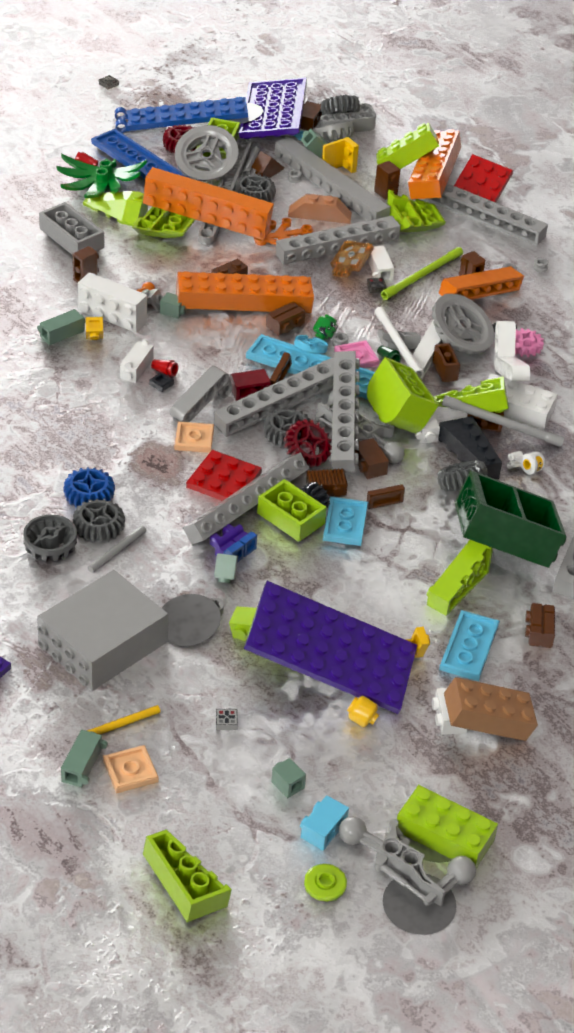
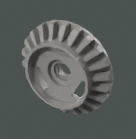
M212 125L198 126L187 131L179 139L175 148L176 164L178 169L183 172V175L201 182L207 181V183H211V180L219 181L221 177L225 178L228 176V173L234 170V166L237 165V159L239 158L238 145L234 137L225 129ZM219 148L225 150L226 159L221 158ZM210 152L211 155L209 157H204L203 153ZM196 167H197V168H201V169H205V170H209V171L198 170V169H196Z
M445 294L435 302L432 307V318L434 319L433 323L436 332L444 343L451 344L453 350L478 355L479 353H484L494 341L493 325L487 314L475 302L458 294Z

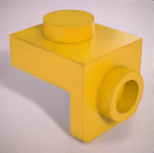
M85 317L86 339H103V317Z
M424 626L416 627L411 639H405L417 644L414 658L423 657L430 645V637L426 634Z

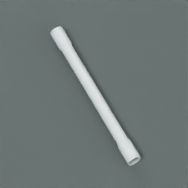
M378 307L375 310L377 318L387 330L408 366L414 369L419 378H422L424 371L405 345L385 309Z

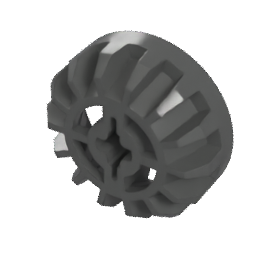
M47 514L38 516L29 521L23 530L25 550L36 559L41 557L44 562H47L48 558H53L54 562H56L59 556L64 559L75 550V545L77 544L76 527L72 521L60 515Z

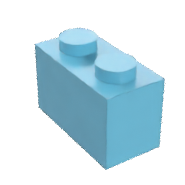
M326 795L321 802L318 801L315 804L312 813L303 818L300 824V828H302L301 838L324 851L338 834L341 821L348 817L349 807Z

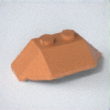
M316 194L304 195L291 204L288 211V217L347 224L351 223L352 212L339 197Z

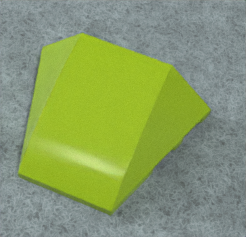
M392 190L388 191L389 216H393L399 223L400 232L428 231L445 225L446 221L434 204L419 199L413 201L407 195L403 194L401 197L395 195Z
M152 206L143 218L139 217L135 221L132 228L136 232L147 236L177 238L183 236L196 219Z

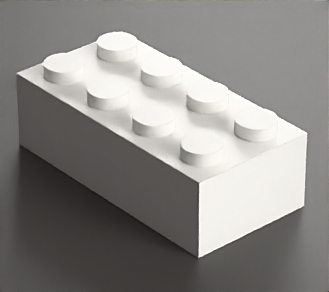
M89 272L78 282V310L95 317H103V320L136 333L147 323V295Z
M490 374L488 379L497 378L501 376ZM504 378L508 398V409H505L504 417L544 431L555 410L558 394Z

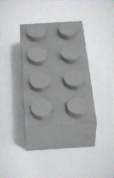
M66 202L39 212V229L72 254L87 246L96 251L104 248V231Z

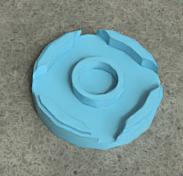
M307 335L295 337L294 345L299 349L312 353L327 352L328 343L318 337L311 339Z

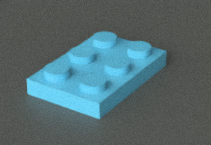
M330 497L323 541L361 546L368 502Z

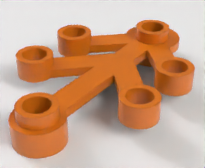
M283 218L281 226L274 233H270L276 229V221L271 220L270 230L265 239L261 240L255 237L253 239L257 245L262 246L267 243L276 245V239L274 238L281 240L290 238V236L295 237L294 235L313 233V228L309 224H304L301 229L285 231L291 226V219Z

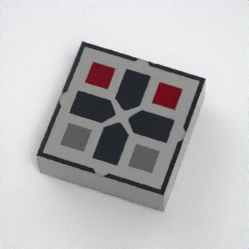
M216 709V730H238L237 709Z

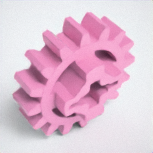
M521 328L520 331L516 329L515 355L520 354L521 357L523 355L530 357L531 354L533 356H536V353L540 354L541 350H543L544 338H541V334H536V331H530V329L524 330Z

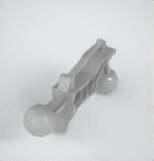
M333 390L330 392L328 402L325 405L320 402L318 403L315 416L316 421H321L329 428H332ZM359 414V422L356 423V425H359V436H356L355 439L362 441L374 438L390 464L401 462L405 455L404 447L396 441L387 443L383 440V438L393 436L394 426L378 425Z
M346 817L341 821L338 828L339 836L346 844L356 845L362 843L376 851L375 870L385 872L400 885L408 888L421 898L426 906L433 902L442 906L445 894L456 884L466 885L472 882L476 876L474 862L466 856H457L448 864V874L438 883L432 881L426 876L423 868L425 854L409 846L410 841L403 837V833L398 827V820L396 819L390 820L389 834L384 841L367 832L365 823L358 817ZM403 877H405L406 879H408V880L412 883L413 886H411V885L408 883V881L405 880Z

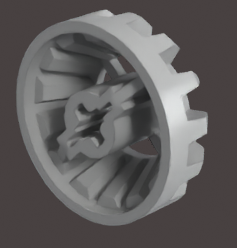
M351 120L314 128L313 130L325 140L333 141L351 137L354 133V126Z

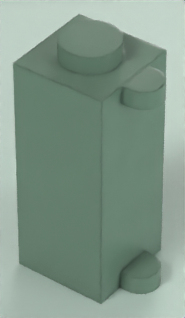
M312 129L304 131L301 138L305 147L322 159L323 145L329 142Z
M73 309L40 322L37 329L40 332V337L48 345H52L84 332L85 318Z
M81 729L61 766V782L81 788L84 784H88L90 780L88 775L101 750L106 749L108 745L107 741L102 740V735Z

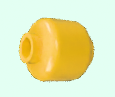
M365 696L355 697L347 709L349 719L361 727H366L369 723L373 725L379 716L376 713L378 705Z

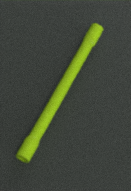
M456 247L409 277L386 288L381 292V297L384 300L393 297L409 285L462 256V248Z

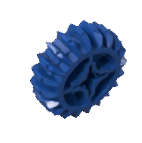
M88 467L87 469L80 468L79 471L73 470V474H68V477L65 479L63 487L66 501H69L70 505H75V508L81 506L82 502L88 503L89 499L95 501L96 498L98 500L105 498L108 502L113 499L115 491L113 478L109 476L108 472H103V469L97 470L96 467L93 469Z

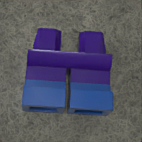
M227 524L222 530V537L216 533L210 537V545L215 548L216 556L217 553L238 556V562L257 549V534L252 531L250 533L245 532L241 524L236 527Z

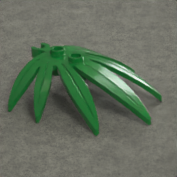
M61 153V158L76 169L57 165L56 168L58 172L66 176L85 178L72 183L60 184L62 189L80 191L89 188L84 198H96L105 192L108 185L112 194L121 191V185L117 179L121 181L136 179L141 175L138 170L147 164V159L132 166L115 168L117 166L116 159L111 162L106 158L99 163L100 167L75 160Z

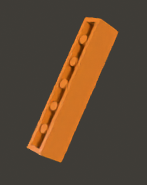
M510 266L445 278L441 283L439 294L441 296L445 294H458L472 300L520 290L524 275Z

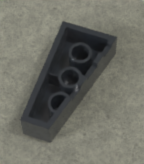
M473 416L439 422L438 440L444 442L450 452L456 453L458 460L461 462L482 461L487 468L488 477L496 480L499 479L502 461Z

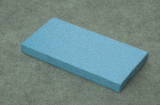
M461 610L439 670L479 681L500 621Z

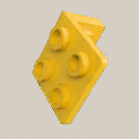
M349 137L323 145L322 160L334 168L343 166L350 173L357 172L359 145Z

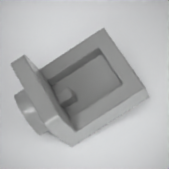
M159 288L143 290L141 293L147 295V304H152L155 311H159L160 301L163 298Z

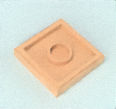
M178 422L174 450L210 453L214 424Z
M145 745L103 756V762L116 794L159 782V777Z

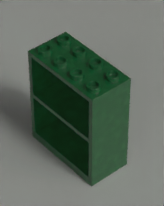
M470 470L454 502L463 537L549 568L551 563L556 561L560 546L565 544L567 538L554 501Z

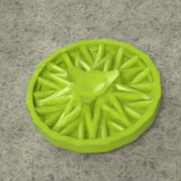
M323 863L315 865L307 871L304 886L311 897L319 901L329 902L340 898L344 894L347 879L340 868L332 864Z

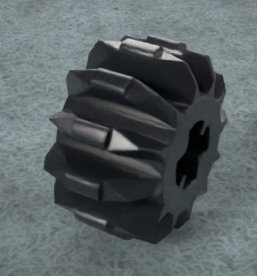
M310 482L301 489L327 508L330 505V496L327 495V490L323 489V485L319 486L317 482Z

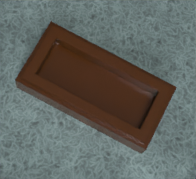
M284 352L270 378V385L284 380L292 365L290 353Z
M403 484L368 491L367 508L373 509L402 503L405 487Z

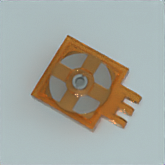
M345 240L330 263L332 268H334L332 275L348 278L352 271L360 272L374 250L373 245Z

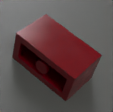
M265 369L230 374L232 394L236 401L269 387L271 384Z

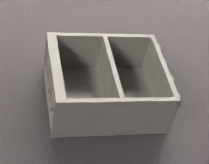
M112 570L37 616L39 647L43 651L48 652L55 662H59L64 666L69 674H73L83 686H87L91 691L168 642V613L115 570Z

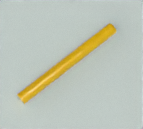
M156 705L87 731L101 735L159 714L160 708Z

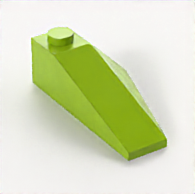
M125 191L114 194L111 192L103 193L96 198H85L83 201L84 206L96 212L102 211L105 213V216L109 218L114 217L117 219V222L132 226L139 217L143 218L148 211V205L143 204L144 193L138 191Z
M504 376L480 381L481 385L465 386L460 392L452 390L433 396L439 404L438 407H445L442 406L444 396L447 395L489 412L495 411L500 413L508 409Z

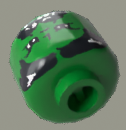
M326 314L325 316H320L313 326V331L316 333L315 337L323 340L332 339L338 329L337 320Z

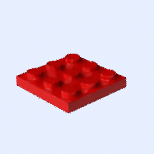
M472 154L454 186L496 203L513 175V170Z
M211 450L187 480L186 488L223 501L259 477L262 473V467Z

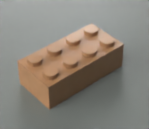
M458 677L453 679L444 692L451 726L526 741L538 726L530 693Z

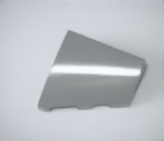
M378 329L377 334L381 343L386 347L398 349L388 332ZM397 331L408 349L417 348L421 341V335L416 332Z

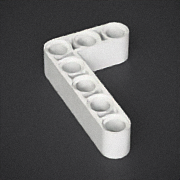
M497 321L495 327V371L510 381H529L530 366L515 357V321Z

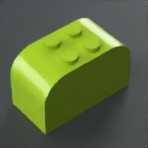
M384 357L367 387V399L372 405V409L378 414L379 420L411 433L420 432L439 406L413 368L387 357Z

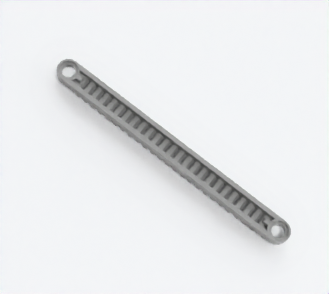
M237 139L239 152L237 165L234 166L232 172L228 173V176L225 178L221 177L218 187L234 191L235 183L238 181V178H241L249 158L252 144L251 139ZM203 222L199 230L198 241L204 245L212 244L216 236H218L220 227Z

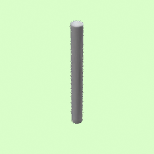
M143 525L89 565L88 570L91 573L96 571L147 531Z

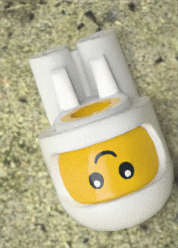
M516 451L508 454L510 461L507 462V468L521 467L529 475L543 470L546 464L545 457L540 452H531L523 455L522 451Z

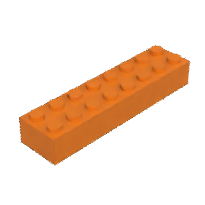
M449 129L443 132L435 130L439 140V147L418 159L408 181L410 199L442 197L461 150L459 130Z
M154 167L151 168L145 177L143 204L261 240L265 239L270 230L274 203Z
M177 272L176 295L178 296V303H182L185 309L272 312L291 302H295L306 313H312L314 294L311 277Z

